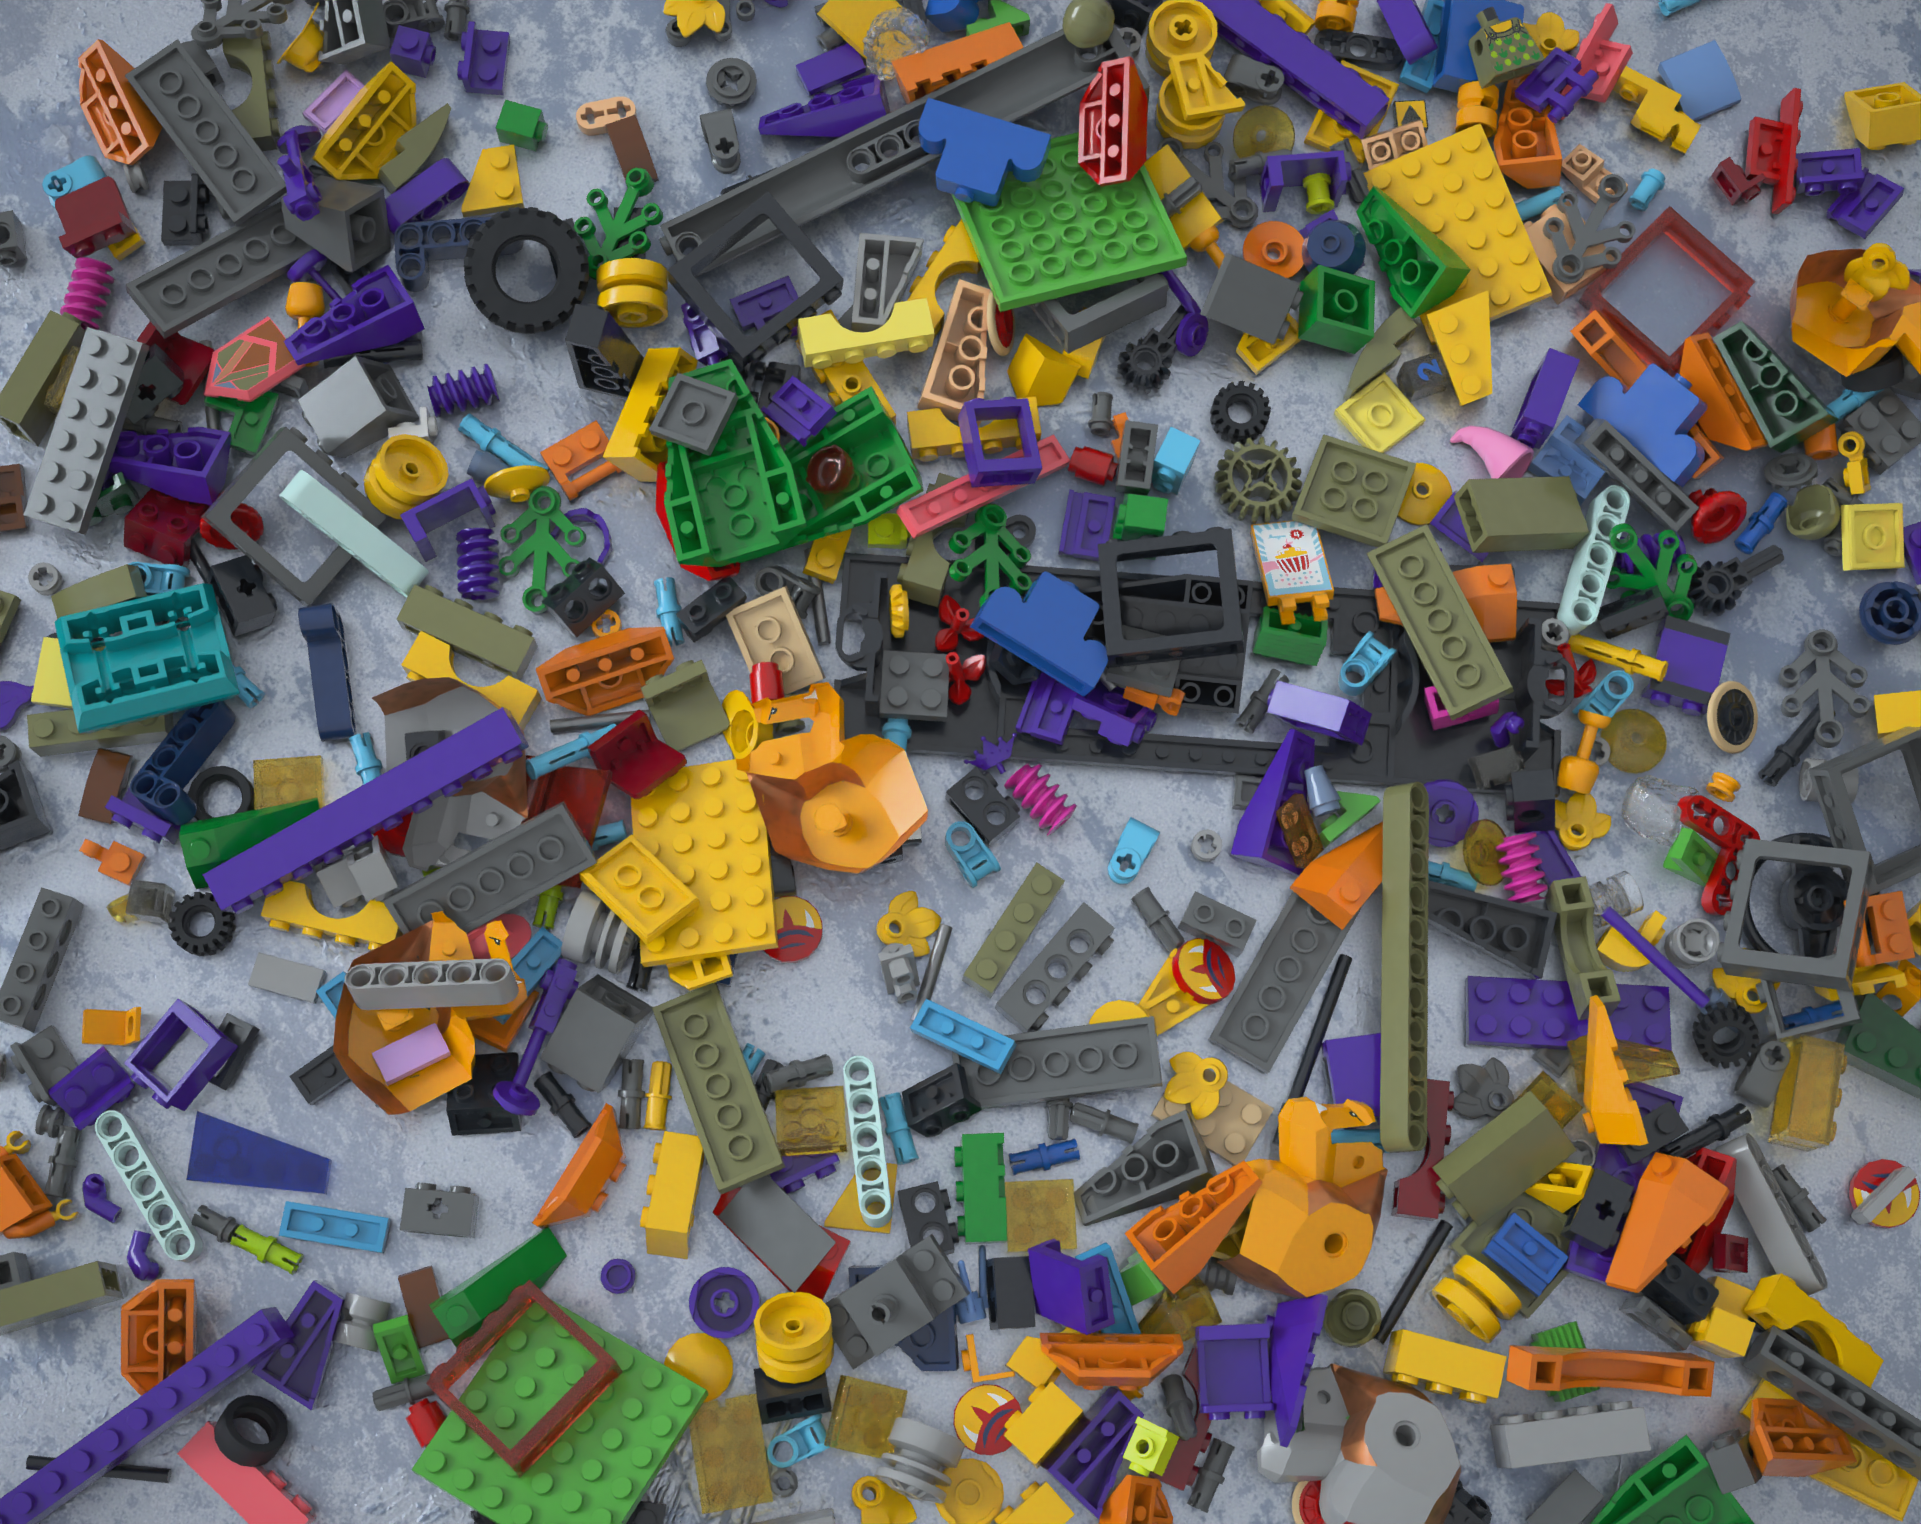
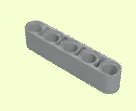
M498 958L360 964L352 967L345 975V983L356 1006L363 1010L503 1005L513 1001L519 992V987L510 965L504 959Z
M1746 1133L1716 1147V1152L1737 1159L1734 1193L1776 1274L1782 1273L1792 1278L1797 1286L1808 1296L1826 1289L1828 1282L1825 1273L1756 1140L1752 1135Z

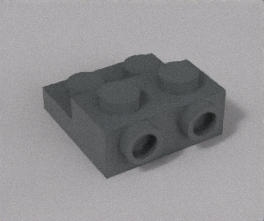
M1890 388L1884 389L1870 401L1868 400L1845 418L1837 427L1841 431V435L1855 431L1864 437V458H1867L1868 467L1875 470L1879 475L1921 443V422ZM1849 439L1847 443L1856 448L1855 441Z

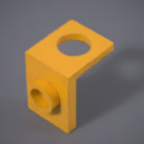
M1907 959L1899 960L1895 968L1905 973L1908 985L1896 988V984L1889 981L1875 994L1881 1000L1885 995L1892 994L1897 996L1902 1002V1007L1894 1011L1902 1017L1921 999V970Z
M134 1007L128 1011L85 1009L83 1011L82 1044L130 1046L139 1042L141 1007Z
M973 1334L965 1336L967 1350H961L964 1372L971 1371L972 1383L1015 1376L1014 1371L979 1376Z

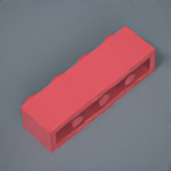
M207 1421L177 1453L248 1524H311L316 1519L310 1513L313 1509L312 1506L299 1494L293 1497L284 1488L287 1482L276 1471L271 1470L268 1473L262 1466H241L229 1460L220 1451L215 1441L214 1428L217 1424L216 1421Z

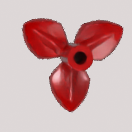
M944 595L939 605V617L944 623L950 625V628L938 631L935 637L936 648L944 652L955 649L958 646V634L960 633L968 641H976L985 637L970 627L974 618L968 620L969 611L961 608L958 602L951 596Z
M1562 643L1558 645V653L1563 655V658L1568 661L1574 670V698H1579L1592 692V687L1588 685L1593 683L1596 677L1594 661L1589 659L1577 670L1570 644ZM1546 680L1545 686L1549 693L1564 696L1563 680Z
M950 652L946 655L945 659L949 668V682H954L948 690V697L954 704H963L970 698L972 690L965 683V680L973 681L980 678L986 666L985 655H974L966 659L963 665H961L957 653Z

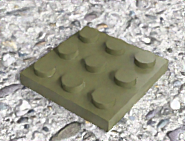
M1323 434L1293 511L1292 520L1378 548L1389 541L1416 464Z
M1523 1192L1480 1227L1471 1220L1448 1247L1460 1258L1467 1254L1495 1273L1516 1294L1522 1304V1308L1518 1313L1525 1319H1528L1569 1272L1562 1270V1266L1552 1281L1544 1288L1542 1294L1539 1297H1535L1481 1252L1487 1247L1511 1213L1517 1214L1565 1254H1567L1570 1239L1560 1235L1568 1216Z

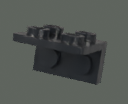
M517 1052L475 1055L472 1079L447 1092L446 1111L452 1136L521 1131V1115H515L506 1111L493 1096V1090L498 1082L513 1081L519 1066V1055Z

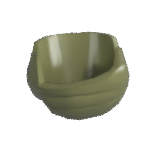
M1072 0L1066 8L1062 28L1067 40L1079 48L1095 47L1107 41L1114 28L1115 14L1107 0Z
M1819 484L1808 485L1797 491L1793 505H1787L1786 508L1787 529L1794 536L1804 540H1816L1827 536L1836 528L1841 518V509L1833 491Z
M1346 1289L1339 1292L1329 1302L1325 1310L1323 1327L1327 1336L1334 1343L1345 1348H1358L1371 1341L1379 1331L1381 1310L1376 1299L1364 1290Z

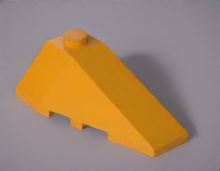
M1597 995L1591 996L1583 1098L1587 1113L1581 1114L1585 1129L1588 1134L1593 1133L1601 1144H1648L1637 1102L1633 1100L1628 1087L1623 1085L1629 1078L1620 1057L1614 1055V1051H1618V1045L1605 1005Z

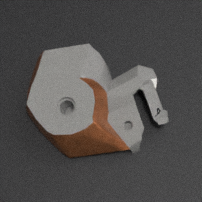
M450 677L412 681L372 697L385 715L386 771L407 761L405 733L444 730L446 739L497 711L500 707L482 693ZM519 726L521 732L523 733V735H524V737H525L524 731H523V730L521 729V727ZM423 746L419 753L427 750L429 747ZM525 749L522 750L523 756L514 762L505 764L503 761L492 767L493 772L487 777L478 781L472 778L462 784L463 789L450 797L445 798L442 795L432 801L433 806L422 813L415 814L413 812L403 845V851L410 867L429 871L433 868H441L471 852L455 847L454 840L458 832L495 839L523 823V820L528 817Z
M1330 1364L1328 1367H1314L1304 1384L1307 1386L1304 1398L1305 1430L1294 1433L1287 1448L1280 1446L1274 1410L1265 1411L1264 1443L1257 1451L1258 1472L1274 1483L1322 1480L1319 1506L1322 1519L1326 1524H1343L1346 1521L1355 1524H1444L1453 1502L1461 1474V1466L1453 1438L1442 1413L1416 1388L1336 1364Z

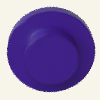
M624 1259L610 1260L602 1268V1285L611 1293H625L635 1283V1269L631 1263Z

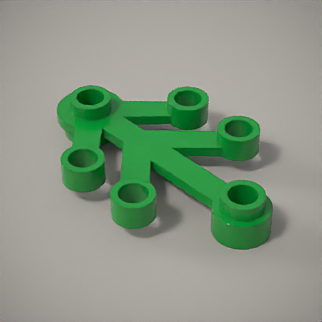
M633 168L627 173L626 186L628 188L614 219L608 208V197L601 189H593L588 193L587 203L596 211L606 235L602 247H600L594 235L596 226L590 218L580 217L574 224V230L584 240L589 252V276L594 280H597L596 270L600 267L598 266L599 263L603 262L602 264L612 260L630 258L637 253L643 254L650 249V239L640 230L649 225H657L662 221L663 212L655 203H649L643 207L641 215L628 221L638 197L648 195L654 187L653 178L643 168ZM601 197L599 202L594 203L596 198ZM656 211V214L653 217H649V214L651 212ZM585 225H589L586 230L581 231ZM630 236L629 244L616 249L619 241ZM644 239L641 245L636 246L639 240Z
M541 486L535 489L528 499L529 508L512 524L505 525L500 532L501 539L509 545H516L522 540V531L536 521V532L510 556L503 557L499 561L498 566L499 572L509 578L515 577L520 571V565L534 553L532 586L524 591L522 602L526 609L537 614L548 610L543 603L540 606H535L534 599L538 595H542L544 599L548 596V591L546 590L548 552L560 564L562 572L566 577L570 576L568 572L570 565L580 563L578 560L572 559L550 534L551 520L565 533V541L572 547H581L586 542V533L581 528L574 526L560 510L561 497L559 493L548 486ZM550 498V506L542 509V500ZM511 529H515V538L512 540H508V531ZM578 531L580 539L577 542H571V534ZM512 561L514 563L513 570L505 572V564Z
M996 504L980 507L975 513V523L964 531L955 532L948 542L950 549L954 553L963 554L971 545L972 540L984 534L983 546L966 558L957 559L949 568L951 578L955 581L963 582L975 567L985 561V593L980 598V608L988 597L999 588V567L1011 580L1009 587L1015 589L1020 596L1025 595L1032 585L1030 577L1018 569L1023 568L1029 562L1031 553L1026 547L1021 546L1006 529L1007 515ZM998 539L1010 551L1009 556L998 546Z
M1625 523L1614 526L1609 533V540L1613 549L1620 553H1627L1643 576L1621 573L1620 569L1612 566L1610 575L1616 574L1618 578L1615 581H1608L1606 587L1609 589L1625 587L1645 590L1658 585L1669 612L1668 616L1688 621L1693 614L1694 606L1687 594L1692 575L1697 571L1698 566L1692 555H1680L1676 560L1679 575L1674 592L1667 585L1673 554L1680 544L1676 532L1664 530L1659 534L1660 552L1655 569L1637 545L1638 537L1635 529ZM1621 532L1628 533L1624 539H1618L1617 535ZM1666 538H1674L1673 543L1669 545L1663 544ZM1684 562H1692L1691 567L1687 569L1681 568ZM1632 590L1625 591L1620 596V599L1635 594L1637 592ZM1676 604L1682 605L1677 611L1671 610V607Z

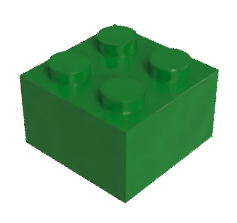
M1318 265L1300 282V291L1304 292L1299 303V339L1356 354L1374 338L1375 281Z

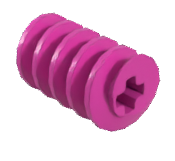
M80 257L76 259V270H73L71 274L73 281L68 284L67 289L69 293L65 294L63 300L66 305L61 307L60 314L62 315L64 312L75 316L82 322L81 327L85 330L87 327L99 330L100 326L92 322V319L103 318V314L96 310V307L105 308L107 306V302L99 298V296L110 295L111 291L104 287L103 283H114L115 279L107 274L113 268L102 261Z
M1028 763L1017 770L1006 781L1004 787L1006 789L1016 787L1012 794L1014 799L1025 796L1021 807L1023 809L1033 807L1030 813L1032 819L1043 816L1039 822V827L1045 829L1051 826L1047 834L1049 836L1072 816L1077 805L1072 804L1065 807L1064 803L1068 795L1055 796L1059 784L1048 787L1046 784L1051 775L1048 773L1039 777L1037 774L1042 765L1037 764L1030 767Z
M1537 832L1500 838L1504 839V842L1495 847L1496 851L1507 853L1498 862L1499 864L1509 865V869L1501 873V877L1512 879V882L1504 886V890L1515 892V895L1507 899L1508 901L1525 903L1547 898L1541 897L1539 894L1547 890L1548 886L1537 883V880L1545 876V872L1534 870V867L1542 863V859L1531 856L1540 847L1528 842L1537 836Z

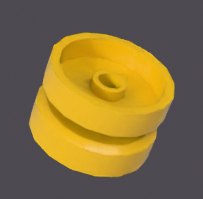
M1168 0L1154 10L1149 21L1145 42V55L1150 67L1160 76L1167 78L1171 74L1168 63L1171 56L1202 52L1211 61L1217 40V22L1212 11L1196 0Z
M1170 74L1163 81L1155 110L1156 126L1164 139L1175 138L1179 140L1183 145V149H1199L1212 142L1220 133L1225 114L1184 121L1172 74Z
M623 258L606 262L596 270L597 289L600 292L597 297V305L608 311L620 327L642 328L653 326L666 320L668 317V298L664 293L668 289L667 268L662 264L647 259Z
M401 434L391 437L382 445L376 458L372 460L366 470L363 479L364 489L371 503L382 513L392 518L403 520L400 514L440 494L446 485L449 473L446 460L433 444L415 435Z
M1465 1254L1452 1267L1456 1280L1444 1277L1431 1291L1438 1303L1461 1326L1481 1341L1491 1343L1502 1330L1498 1318L1511 1320L1522 1308V1304L1516 1294L1495 1273L1475 1258Z
M804 1292L781 1293L766 1300L757 1310L754 1319L757 1357L760 1368L767 1376L779 1382L795 1384L810 1381L822 1375L831 1365L834 1356L832 1319L829 1307L820 1298Z

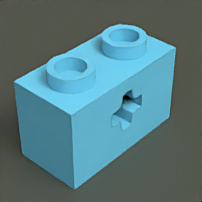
M1170 427L1153 463L1151 483H1153L1155 489L1166 494L1172 492L1178 495L1195 460L1201 440Z

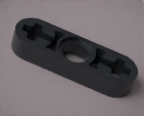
M1324 29L1316 35L1313 43L1321 50H1325L1324 41H1330L1331 49L1327 51L1332 53L1339 63L1344 60L1358 67L1374 70L1394 71L1400 66L1404 57L1395 39L1353 32ZM1341 43H1346L1343 53H1340ZM1354 44H1361L1366 48L1367 54L1361 57L1355 56L1351 53L1350 47ZM1375 47L1377 48L1375 52L1376 56L1375 58H1371L1373 48ZM1386 50L1392 51V60L1386 59Z

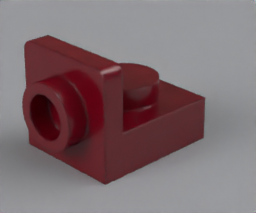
M1731 157L1721 161L1711 175L1732 206L1742 200L1747 203L1761 193L1760 187L1766 180L1762 173L1747 181L1743 169L1735 164Z
M1714 1234V1244L1711 1249L1714 1271L1720 1273H1748V1238L1730 1234Z

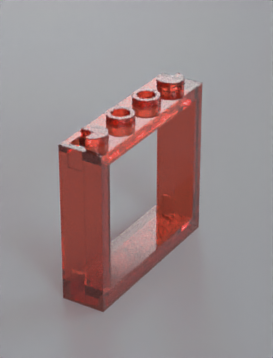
M1669 206L1621 254L1622 258L1619 264L1613 269H1606L1584 291L1578 302L1590 313L1594 310L1602 312L1635 353L1648 365L1654 363L1666 373H1669L1671 370L1677 373L1681 367L1685 341L1669 357L1604 299L1602 295L1664 233L1732 292L1690 336L1707 333L1713 327L1718 331L1731 318L1728 312L1734 306L1739 310L1750 299L1751 295L1748 291L1756 281Z
M528 1280L523 1286L516 1287L510 1293L508 1301L498 1311H493L484 1319L482 1327L472 1337H467L458 1345L456 1353L446 1363H441L432 1371L430 1379L426 1384L471 1431L518 1477H521L623 1371L614 1358L535 1284ZM536 1303L588 1351L597 1362L509 1450L448 1389Z

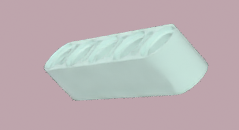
M299 470L279 495L291 508L406 598L409 596L414 584L419 586L428 575L429 571L421 563L305 471Z
M1618 485L1609 486L1589 504L1585 518L1589 533L1577 545L1556 619L1562 621L1567 626L1571 636L1577 635L1595 622L1598 617L1616 554L1610 543L1609 533L1614 526L1625 523L1630 506L1628 492ZM1622 532L1617 535L1618 539H1620Z
M854 1056L845 1063L843 1074L859 1207L863 1221L873 1228H880L890 1221L892 1217V1204L877 1082L872 1062L864 1056ZM857 1070H865L869 1073L867 1078L862 1081H855L851 1076ZM863 1102L870 1103L873 1106L871 1111L866 1114H859L855 1111L856 1106ZM866 1135H872L877 1139L876 1143L871 1147H863L859 1144V1141ZM876 1168L881 1174L876 1180L868 1181L863 1178L866 1170ZM873 1202H881L885 1205L884 1211L877 1215L868 1213L867 1208Z
M109 1110L103 1112L95 1122L96 1134L164 1252L169 1258L177 1261L191 1262L196 1260L203 1250L202 1239L194 1225H192L189 1216L133 1120L129 1116L117 1111ZM120 1119L122 1129L117 1135L111 1137L108 1127L113 1120ZM136 1148L139 1158L134 1165L128 1166L125 1156L130 1149ZM153 1177L156 1182V1188L150 1195L145 1196L142 1191V1185L146 1179ZM170 1207L173 1211V1218L168 1224L162 1225L159 1220V1214L164 1208ZM187 1236L190 1240V1248L185 1254L180 1255L177 1252L176 1244L181 1237Z

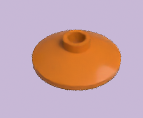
M1267 221L1255 226L1246 236L1243 244V258L1248 262L1290 279L1304 265L1302 259L1304 239L1294 227L1287 223ZM1274 252L1279 258L1271 259L1267 254Z

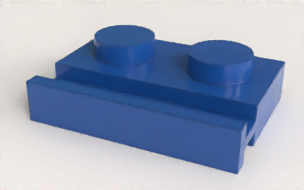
M1515 1213L1509 1215L1487 1247L1481 1252L1535 1297H1539L1542 1294L1544 1288L1552 1281L1569 1258Z

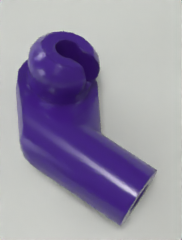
M1516 712L1504 713L1490 728L1494 744L1499 748L1507 747L1510 743L1508 732L1510 731L1512 734L1519 733L1518 728H1523L1524 726L1523 718L1517 716Z
M92 1173L88 1175L82 1184L85 1207L109 1222L114 1223L119 1218L122 1208L108 1201L106 1184L100 1174Z
M134 1230L127 1253V1263L135 1278L141 1281L145 1279L153 1281L159 1274V1265L150 1262L146 1255L151 1234Z

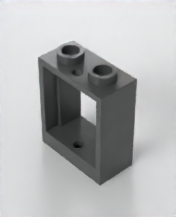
M1836 954L1821 957L1820 959H1832ZM1760 979L1761 983L1756 984L1761 1004L1767 1002L1770 1015L1765 1016L1770 1036L1776 1035L1777 1040L1782 1043L1863 1023L1852 986L1851 991L1837 989L1844 1016L1787 1030L1774 984L1779 982Z

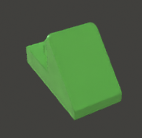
M988 0L990 19L979 18L974 23L966 25V36L1010 22L1017 36L1021 37L1029 34L1030 17L1027 13L1001 0Z
M1337 791L1341 798V801H1339L1341 809L1336 812L1340 817L1334 813L1320 825L1323 831L1317 837L1318 841L1324 848L1328 847L1375 809L1381 800L1374 795Z
M1682 827L1678 838L1672 842L1663 867L1705 887L1719 854L1693 829Z
M1138 1251L1127 1258L1129 1264L1119 1271L1131 1306L1164 1289L1159 1278L1151 1271Z
M408 1315L373 1324L374 1336L391 1384L404 1381L406 1377L411 1379L426 1374L421 1349L418 1347Z

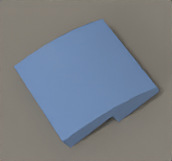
M1715 40L1660 62L1657 70L1668 88L1682 95L1675 110L1677 112H1684L1694 121L1741 102V95L1733 73Z
M1566 415L1532 461L1528 470L1538 477L1569 476L1581 506L1605 472L1573 443L1586 428Z

